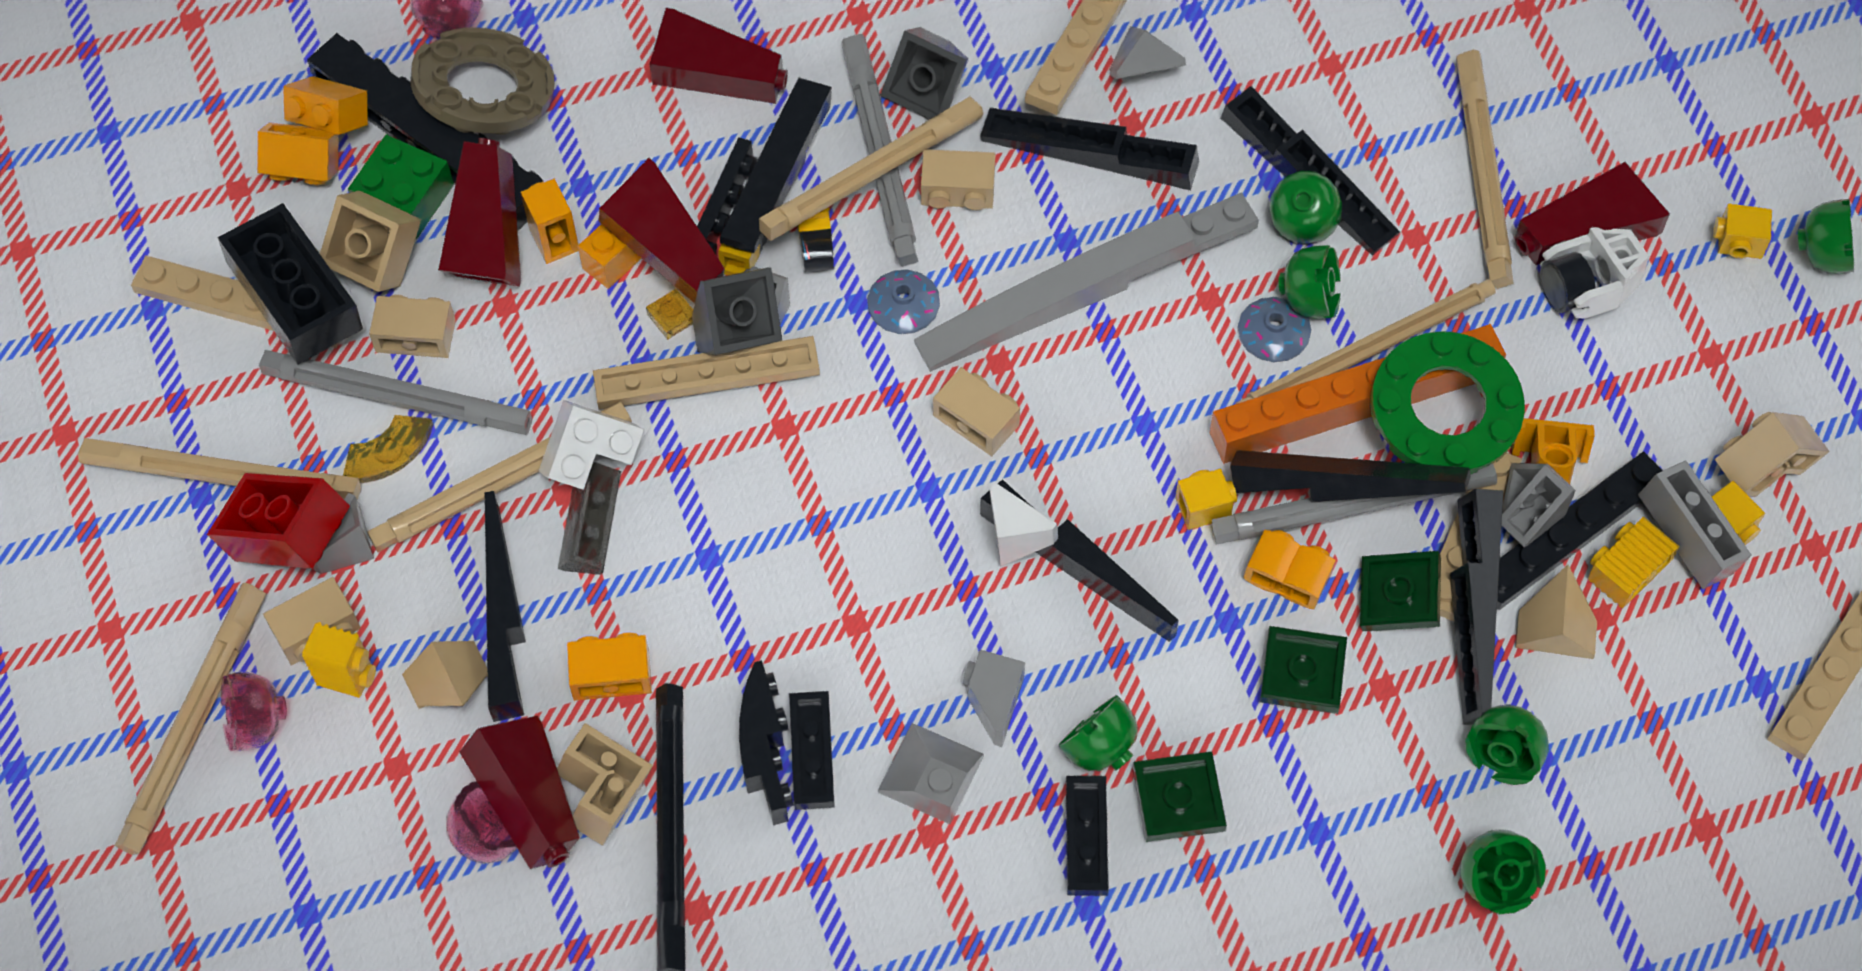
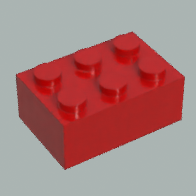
M244 473L207 535L236 562L313 569L315 564L321 559L323 551L334 532L340 527L350 505L323 478Z

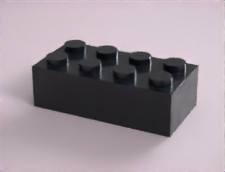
M284 203L217 237L226 263L297 365L363 330L357 305Z

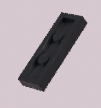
M829 691L789 693L795 810L835 808Z
M1066 776L1067 896H1108L1106 776Z

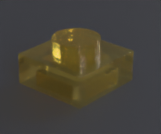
M677 289L672 290L646 306L647 315L667 340L693 324V309Z

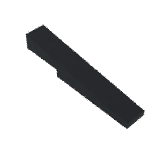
M798 77L721 233V244L755 253L764 237V234L759 229V218L782 205L805 163L806 150L830 109L831 86Z
M1252 86L1225 105L1220 119L1284 177L1299 171H1314L1327 177L1335 185L1342 201V216L1338 225L1372 256L1399 235L1400 231L1303 130L1296 133Z
M989 108L980 135L983 142L1190 191L1199 165L1198 148L1194 144L1130 136L1127 134L1125 126Z
M1237 450L1230 464L1236 493L1310 488L1312 502L1466 492L1471 477L1470 468L1242 450Z
M1003 479L998 483V485L1030 505ZM989 490L981 497L980 516L994 524ZM1068 519L1057 528L1058 539L1051 546L1036 551L1037 554L1168 642L1176 636L1179 620Z
M1474 489L1457 500L1463 566L1452 571L1450 579L1463 725H1473L1476 719L1492 706L1503 490Z
M489 491L484 493L488 708L493 722L524 716L511 645L524 643L526 639L500 509L495 492Z

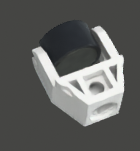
M1593 227L1590 228L1589 234L1556 244L1543 253L1545 260L1540 263L1541 286L1549 305L1556 312L1564 313L1571 310L1575 318L1586 319L1618 308L1637 289L1642 282L1649 255L1631 230H1602ZM1593 273L1601 283V287L1596 288Z

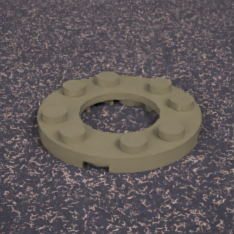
M471 27L440 33V39L429 45L424 43L413 57L410 82L416 100L429 114L438 120L455 127L460 132L505 135L534 123L545 114L552 102L555 79L552 67L540 51L534 53L524 46L523 39L499 30ZM467 62H486L507 70L515 78L517 89L515 92L509 93L506 96V100L498 102V99H495L493 103L483 104L475 102L473 97H469V100L463 98L458 89L449 86L447 78L449 73L459 65Z

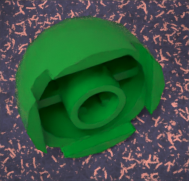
M1299 171L1289 174L1277 184L1270 198L1269 212L1274 228L1283 238L1295 244L1318 243L1324 241L1335 232L1341 221L1342 201L1338 189L1327 177L1314 171Z
M1850 199L1828 201L1816 206L1807 215L1805 228L1798 229L1799 251L1807 250L1810 263L1824 272H1854Z
M1322 245L1302 248L1290 258L1286 265L1285 273H1280V294L1286 295L1289 305L1296 313L1308 318L1336 317L1339 310L1341 293L1334 294L1335 282L1341 281L1339 261L1334 247Z
M1118 695L1108 699L1095 709L1092 716L1086 721L1082 720L1059 743L1063 753L1078 767L1087 771H1101L1112 766L1116 771L1133 757L1129 749L1137 739L1138 726L1132 711Z
M1509 704L1498 705L1485 711L1476 719L1465 739L1466 752L1473 764L1479 770L1482 765H1485L1496 771L1497 773L1491 778L1511 785L1527 784L1532 781L1533 777L1540 772L1549 752L1548 734L1543 723L1526 709Z
M1490 830L1476 837L1466 847L1461 859L1460 876L1465 890L1479 905L1497 914H1512L1528 907L1534 901L1530 897L1535 893L1537 887L1542 889L1545 882L1546 864L1541 850L1525 836L1509 830Z

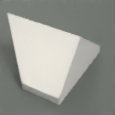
M994 482L990 486L1000 566L1044 549L1056 542L1058 539L1056 522Z

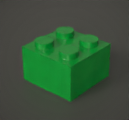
M385 134L348 187V192L362 191L421 219L415 238L418 239L454 186L448 161Z

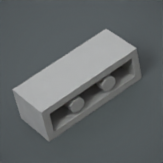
M1686 460L1657 473L1638 494L1663 532L1680 546L1677 551L1702 589L1733 575L1752 556Z

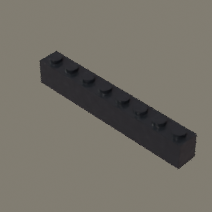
M336 33L307 59L312 76L366 90L368 121L387 135L448 161L454 184H456L464 142L478 143L479 138L488 139L482 133L460 132L455 127L433 117L416 100L412 92L411 82L403 76L398 78L390 72L382 60L379 58L372 59L352 39L348 41ZM512 156L517 231H519L528 222L521 191L528 189L535 183L544 181L534 171L530 170L527 172L520 167Z

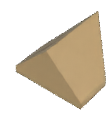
M1569 565L1563 568L1519 610L1515 648L1594 659L1597 620Z
M474 641L431 642L402 674L418 709L425 706H464L481 682L488 677L487 667Z

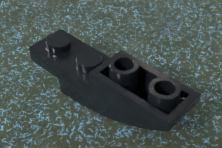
M761 660L754 662L742 697L739 717V744L747 792L752 793L764 790L772 823L777 825L789 821L787 807L793 806L788 783L780 784L777 771L783 770L778 747L784 746L782 732L789 730L783 707L776 709L773 696L779 695L773 672L765 673Z

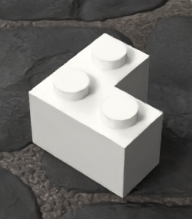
M563 400L539 472L549 479L584 489L596 454L632 465L644 429L632 422Z

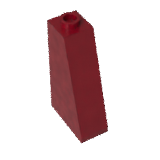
M665 8L649 63L653 85L776 104L779 90L785 91L788 79V70L783 69L781 54L673 8Z
M479 138L478 143L464 142L438 270L456 278L520 287L521 273L512 154L500 148V142Z
M648 158L599 208L598 221L693 303L696 301L700 281L723 277L724 266L652 159Z
M1623 162L1522 218L1514 240L1519 251L1525 256L1528 255L1535 265H1539L1545 260L1543 253L1552 246L1587 235L1590 228L1593 227L1602 230L1628 229L1634 233L1638 241L1656 237L1662 234L1670 213L1630 166Z
M533 716L478 728L459 753L528 867L533 869L548 865L549 868L560 865L570 856L569 850L580 837L540 718Z

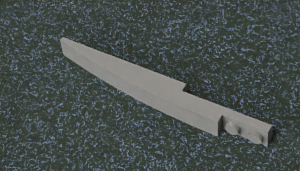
M1242 192L1183 217L1177 211L1088 250L982 302L915 338L914 343L931 372L1128 289V282L1258 228L1259 219Z

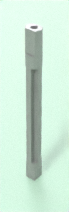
M857 34L843 38L842 47L870 155L891 143V138L864 35ZM896 167L875 179L891 245L896 249L897 257L902 267L919 261L914 245L916 237L899 169Z
M265 350L259 363L261 372L264 375L481 426H489L527 435L532 424L530 410L310 359L297 365L289 354Z
M1493 463L1479 469L1477 473L1471 474L1466 491L1497 484V474ZM1455 493L1312 502L1311 498L1212 519V531L1217 545L1261 536L1264 530L1284 531Z

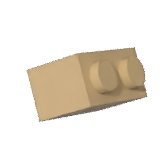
M923 149L921 205L934 208L966 207L971 210L993 209L995 152Z
M403 295L377 296L369 335L376 353L449 358L456 319L451 302L440 298L431 297L425 300L407 298Z
M962 367L933 397V416L991 457L1020 425V407H1018L1017 402L1011 396L1005 393L1000 394L989 387L987 381L979 374H971Z
M334 577L263 613L291 666L298 662H305L303 660L304 657H302V651L315 623L321 622L322 626L328 624L329 628L335 626L337 630L343 628L344 632L350 630L351 634L361 629L352 608Z

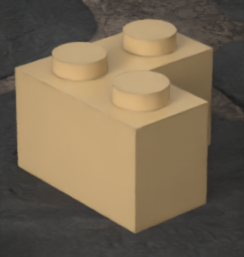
M1767 412L1753 421V428L1744 436L1740 435L1728 441L1723 446L1724 452L1715 458V461L1730 482L1734 481L1748 496L1756 497L1784 474L1801 475L1830 451L1804 416Z
M584 723L564 752L557 770L560 777L586 792L573 814L577 830L603 846L642 788L653 765Z

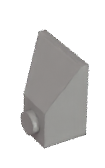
M912 723L878 789V793L951 824L984 754Z

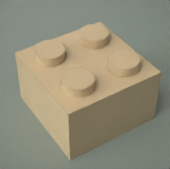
M362 191L337 195L320 255L331 270L377 292L399 287L405 274L421 219Z

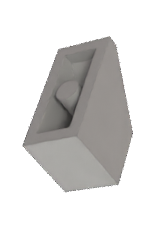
M980 650L976 663L969 661L963 684L968 685V700L994 745L1002 747L1024 681L1025 662Z

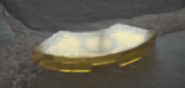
M394 415L389 428L379 437L366 443L350 444L343 476L359 478L360 483H367L383 479L403 469L417 457L427 443L433 429L432 419Z

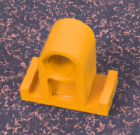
M1524 418L1521 430L1511 447L1512 455L1519 456L1520 451L1530 452L1531 464H1549L1570 484L1577 457H1580V463H1588L1595 437L1594 425Z

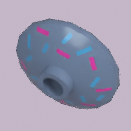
M908 269L894 270L882 275L871 286L867 296L868 312L874 322L884 330L896 334H910L926 328L936 318L940 307L939 291L932 280L922 273ZM902 293L909 294L906 298H901L898 295Z
M1279 297L1261 298L1249 304L1241 313L1237 328L1239 339L1246 350L1258 359L1270 362L1288 361L1300 355L1307 347L1312 331L1309 318L1296 313L1289 305L1287 299ZM1270 321L1280 322L1281 325H1272Z

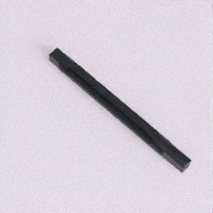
M666 683L656 689L657 971H685L683 687Z

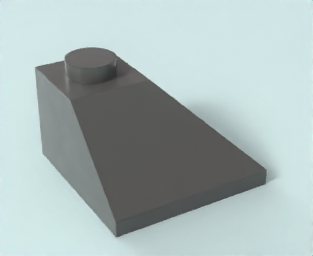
M917 27L904 30L880 96L931 119L950 108L968 58L951 41L926 29Z
M770 267L700 281L692 313L698 352L718 355L783 341L772 269Z

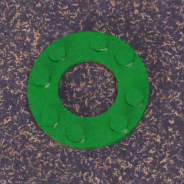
M1442 331L1425 333L1410 338L1388 354L1375 376L1370 395V408L1376 430L1379 429L1384 439L1390 445L1389 449L1403 462L1470 468L1471 475L1495 461L1498 462L1512 447L1523 424L1525 400L1517 374L1509 362L1497 350L1472 336ZM1443 369L1456 370L1464 374L1465 377H1470L1476 383L1477 389L1482 393L1485 400V414L1481 422L1469 432L1458 435L1440 434L1427 428L1416 417L1411 405V393L1416 381L1426 376L1429 372Z

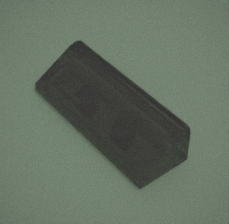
M593 461L584 489L572 487L558 569L567 572L603 574L621 471Z

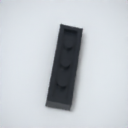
M738 137L697 225L715 254L717 253V240L730 217L733 206L736 205L744 189L743 184L746 177H750L757 162V157L753 156L752 141Z

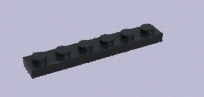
M1643 451L1569 506L1566 515L1526 547L1518 544L1503 555L1499 560L1497 609L1501 610L1642 504L1643 501L1638 494L1657 473L1663 470Z

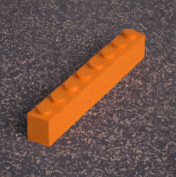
M1491 324L1461 333L1485 342L1497 350L1504 358L1507 354ZM1386 357L1213 411L1209 433L1223 464L1231 462L1237 450L1263 452L1372 417L1370 408L1371 389L1377 371ZM1443 369L1432 371L1416 381L1411 393V404L1476 383L1470 377H1465L1464 374L1456 370Z

